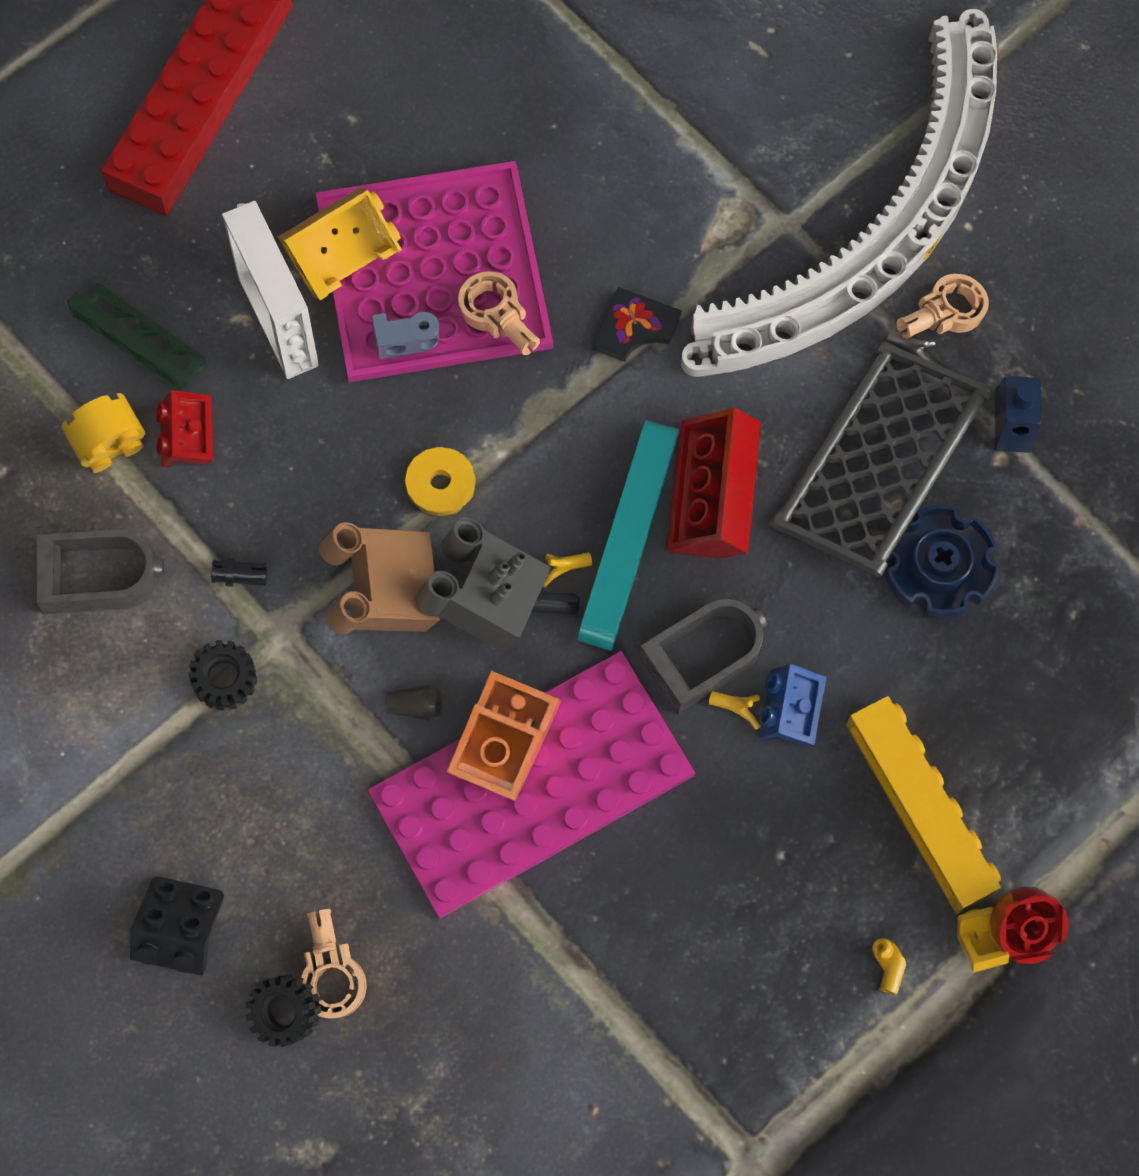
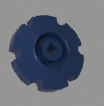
M928 506L918 509L914 516L915 522L909 523L887 559L893 567L888 568L885 578L893 594L908 608L913 604L922 605L924 615L931 618L946 619L964 615L969 607L968 601L980 605L994 586L999 571V564L992 562L989 558L993 556L997 549L989 530L974 516H971L968 520H962L957 514L958 509L950 506Z

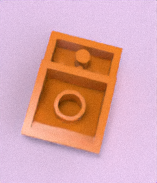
M491 671L477 704L475 703L446 772L515 801L539 753L561 700Z

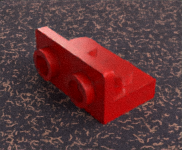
M171 390L158 403L156 408V421L160 423V435L156 443V452L158 455H161V467L169 468L174 461L209 465L213 461L212 395Z

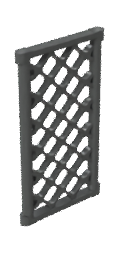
M887 342L881 343L876 351L877 357L782 508L779 512L775 511L768 522L775 530L795 537L876 577L882 576L888 566L886 561L980 407L983 403H987L994 393L993 388L987 384L977 382ZM894 359L910 367L896 371L893 369L890 361ZM921 372L941 380L927 384L923 381ZM916 374L920 386L905 391L899 388L897 382L899 377ZM878 381H893L897 391L895 394L880 398L876 396L873 388ZM952 385L973 394L971 397H957L954 395ZM940 387H947L951 399L937 404L931 403L928 392ZM916 394H923L927 406L913 411L907 410L904 399ZM892 401H899L902 405L903 413L885 418L882 415L880 406ZM861 407H873L877 409L880 419L862 425L859 423L856 415ZM948 407L955 408L959 416L954 424H939L937 422L936 411ZM930 414L934 426L922 431H915L911 419L920 415ZM906 421L910 433L898 438H891L887 426L896 422ZM882 428L885 432L886 440L877 444L867 445L863 433L872 429ZM936 434L942 442L937 452H923L918 444V439ZM844 435H858L863 446L853 451L844 452L839 442ZM908 441L914 442L917 449L916 455L903 459L897 458L894 451L895 445ZM884 448L890 449L893 456L892 462L879 466L872 464L871 452ZM860 455L867 457L869 468L855 473L848 471L847 459ZM827 462H841L845 474L841 477L827 480L821 471ZM914 462L922 464L925 472L920 480L904 479L901 472L903 465ZM896 469L900 481L886 487L880 486L876 475L879 472ZM872 476L876 488L865 493H856L852 482L858 478ZM848 483L852 495L837 501L832 500L828 489L834 485ZM809 490H824L828 502L810 508L807 506L804 497ZM903 490L908 498L902 508L887 507L883 498L884 494ZM879 497L883 509L872 514H863L859 505L860 501ZM847 504H855L859 514L858 517L840 522L837 519L835 509ZM827 510L832 512L834 524L820 529L814 528L811 520L813 514ZM792 517L807 518L810 530L807 531L789 521ZM879 518L887 519L891 527L885 536L869 535L866 527L867 522ZM854 525H861L866 535L865 538L852 543H846L842 530ZM837 532L841 545L822 538L820 535ZM868 546L873 556L871 559H868L850 550Z

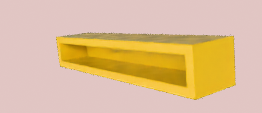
M887 696L850 715L846 726L956 915L995 895L1002 888L999 884L1001 877L995 865L990 861L987 863L980 851L982 845L976 833L972 829L968 830L961 819L963 813L959 804L953 797L949 798L942 787L944 781L939 770L935 766L930 767L924 757L925 748L920 738L916 734L911 735L905 725L907 718L903 709L898 703L893 704L890 697Z

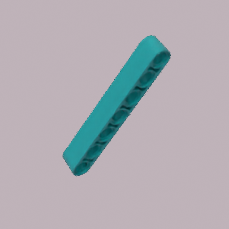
M645 420L581 623L577 642L611 652L613 650L680 429Z

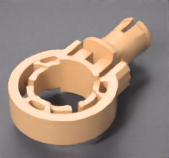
M486 271L477 273L464 282L459 291L458 302L462 317L468 325L477 330L488 331L494 338L499 337L500 331L501 335L507 336L523 355L531 353L527 346L533 351L538 347L540 339L521 321L525 318L526 311L519 304L515 285L507 276L498 272ZM494 285H496L498 294L503 296L500 304L494 308L485 309V311L476 309L474 307L475 298L485 291H494ZM467 298H468V301H469V307H470L471 313H470V312L467 310V308L465 307V306H466Z
M946 275L936 282L930 294L919 300L920 310L897 320V329L899 333L907 329V332L901 335L905 339H909L928 328L933 331L936 327H938L936 330L938 334L948 330L957 333L971 331L980 324L988 310L989 300L987 293L979 282L967 275ZM957 287V294L966 297L965 299L971 305V311L960 313L959 310L953 308L948 303L946 294L953 293ZM978 308V315L972 318Z
M331 909L307 913L314 947L313 952L304 953L306 968L301 978H304L302 983H309L311 974H313L310 984L314 988L311 989L312 995L317 993L319 997L317 982L325 971L331 968L342 970L349 978V988L353 990L356 989L354 978L356 976L358 979V992L350 1006L345 1004L354 996L352 994H347L344 1000L336 1004L327 1003L325 1000L318 1002L322 1006L329 1007L327 1012L321 1009V1013L316 1015L324 1018L345 1017L353 1013L361 1005L365 997L367 988L365 974L360 965L351 958L348 944L338 946L331 918ZM339 950L341 951V956H342L343 964H342V962H341V957H340V952H339ZM326 953L330 954V964L326 963ZM349 965H350V966L352 967V969L354 970V973H353V974H352V972L348 969V966H349ZM342 1007L341 1011L334 1012L335 1008Z

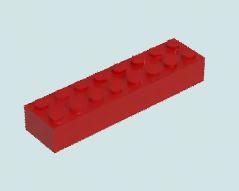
M292 0L204 1L101 169L108 191L161 215L168 216L293 7Z

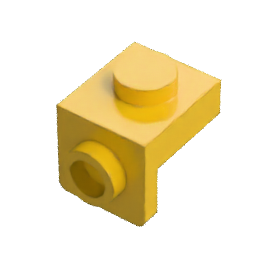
M993 907L972 909L965 914L959 915L957 919V939L973 973L1009 963V953L1006 952L1005 954L992 937L990 919Z

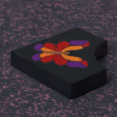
M618 287L593 344V350L625 362L632 351L644 344L654 342L670 344L682 310Z

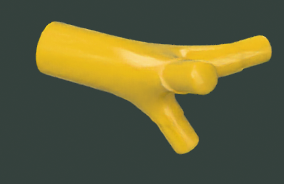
M590 552L565 557L546 554L545 560H547L548 565L554 566V568L548 573L543 588H546L552 580L567 571L592 566Z
M715 691L711 692L709 705L733 711L746 719L755 730L760 728V724L748 710V707H752L754 702L760 700L758 694L750 697H736Z

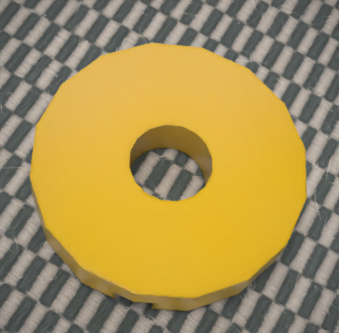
M444 447L427 449L417 455L408 466L405 478V485L411 502L427 515L439 517L452 515L462 510V507L473 497L476 484L473 466L468 459L458 451ZM437 475H445L450 479V484L445 489H436L430 482Z

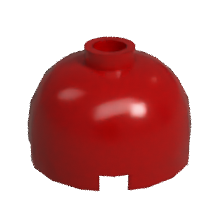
M1023 886L1007 891L994 905L990 919L993 939L1005 954L1008 952L1009 957L1020 964H1035L1047 960L1053 955L1050 951L1057 943L1063 944L1069 927L1068 916L1064 907L1054 896L1038 887Z

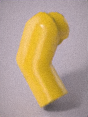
M880 938L872 945V952L884 970L879 990L890 995H897L906 968V961L893 941Z

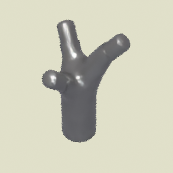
M894 330L890 331L886 340L887 343L928 360L923 353V349L934 347V340L923 341L912 337L905 339L901 336V333Z

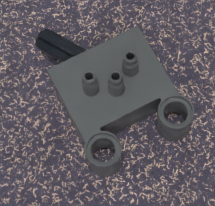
M469 517L458 519L443 539L441 545L443 553L451 561H470L460 584L458 585L457 580L450 573L436 571L430 575L416 595V604L424 614L439 616L505 654L508 653L520 638L531 612L576 614L579 611L580 598L574 593L540 592L551 567L487 532L479 522Z

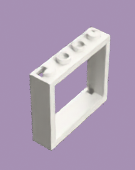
M256 201L247 204H237V208L222 214L237 276L286 378L290 379L319 366L308 307Z

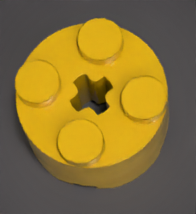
M116 393L118 399L111 400L108 395L84 404L72 413L74 421L68 425L65 420L61 425V429L83 467H91L94 473L101 472L112 465L111 459L123 453L126 457L134 455L144 447L141 440L145 435V431L127 399L121 393Z

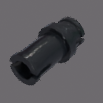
M227 558V562L212 561L211 583H225L227 587H233L234 583L266 586L267 563L235 562V558Z

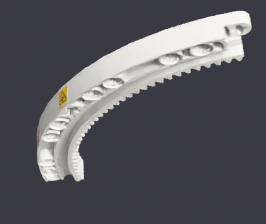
M969 9L961 14L958 22H949L948 16H941L940 19L935 20L933 23L929 42H932L930 52L934 54L931 61L934 65L932 71L934 76L932 87L934 89L931 95L933 100L930 106L929 122L914 165L911 166L908 176L906 175L903 185L899 186L896 196L893 195L890 204L884 207L882 215L878 214L876 216L874 224H868L866 233L862 231L859 233L857 241L851 240L848 249L842 247L839 250L838 257L831 255L828 264L820 262L817 272L810 268L806 278L800 274L797 275L795 285L789 280L785 281L783 290L775 285L773 286L771 296L765 290H762L759 300L753 294H749L747 304L740 298H736L734 307H731L727 301H723L721 310H718L714 303L710 304L709 312H704L702 307L697 305L691 324V334H694L695 342L689 343L684 348L681 357V366L686 374L692 377H701L742 370L789 356L827 339L877 307L898 290L930 256L954 221L971 187L990 132L997 87V46L994 26L989 27L988 18L982 11ZM973 22L974 27L972 28L970 25H967V23ZM973 95L980 96V97H982L983 99H978V98H976V97L973 96ZM955 169H960L966 174H960ZM939 201L947 202L950 206H943ZM923 232L927 234L926 238L923 237L919 240ZM883 269H892L896 274H887ZM853 293H863L867 298H857L853 295ZM786 332L791 338L782 339L776 333ZM748 344L752 347V350L744 351L738 348L737 345ZM709 351H712L713 364H711V360L708 358ZM692 354H698L699 358L702 359L701 365H695L694 360H691Z

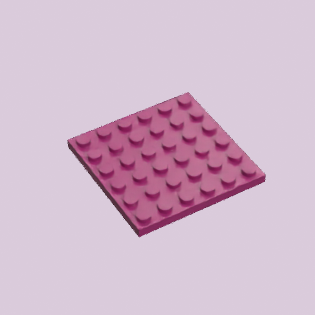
M516 161L316 192L318 210L321 211L359 187L368 189L369 192L374 191L384 206V209L380 212L385 221H391L401 237L397 242L402 251L394 253L385 260L376 258L340 280L342 286L333 291L349 383L522 354L507 336L501 335L500 331L499 337L494 338L488 331H481L471 327L462 317L458 302L460 288L471 276L486 271L501 273L507 276L515 285L518 302L526 311V316L521 321L540 339V343L534 351L527 346L530 352L553 349V339ZM494 285V291H485L475 298L474 307L476 309L485 311V309H491L500 304L503 296L498 294L496 285ZM467 298L466 306H465V307H466L467 310L471 313L470 307H469V301H468V298ZM419 312H429L438 319L439 341L433 349L379 360L373 333L372 315L386 313L387 321L409 319Z

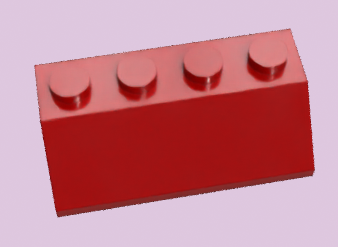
M735 407L681 420L667 551L720 559L748 553L761 427L760 421Z

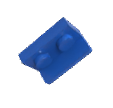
M792 664L772 669L765 686L767 695L764 709L759 718L761 725L759 737L766 740L778 737L804 747L814 746L826 677Z

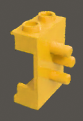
M359 187L278 236L314 298L322 300L327 297L329 293L342 286L340 280L376 258L385 260L394 253L402 251L397 242L401 239L400 234L391 221H385L380 212L384 209V206L374 191L369 192L368 189Z

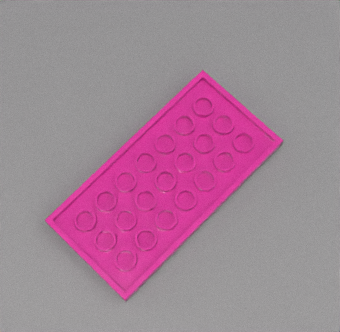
M622 651L545 692L560 699L561 703L515 801L446 772L460 739L368 789L371 799L439 919L695 776L694 769Z

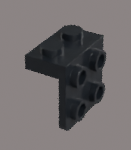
M154 877L150 882L130 929V960L203 976L207 966L208 939L223 904L224 893L218 889L164 877Z

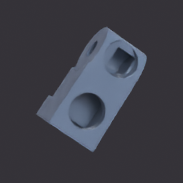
M419 312L409 319L387 321L386 313L372 315L373 333L379 360L425 352L433 349L439 341L438 319L429 312Z

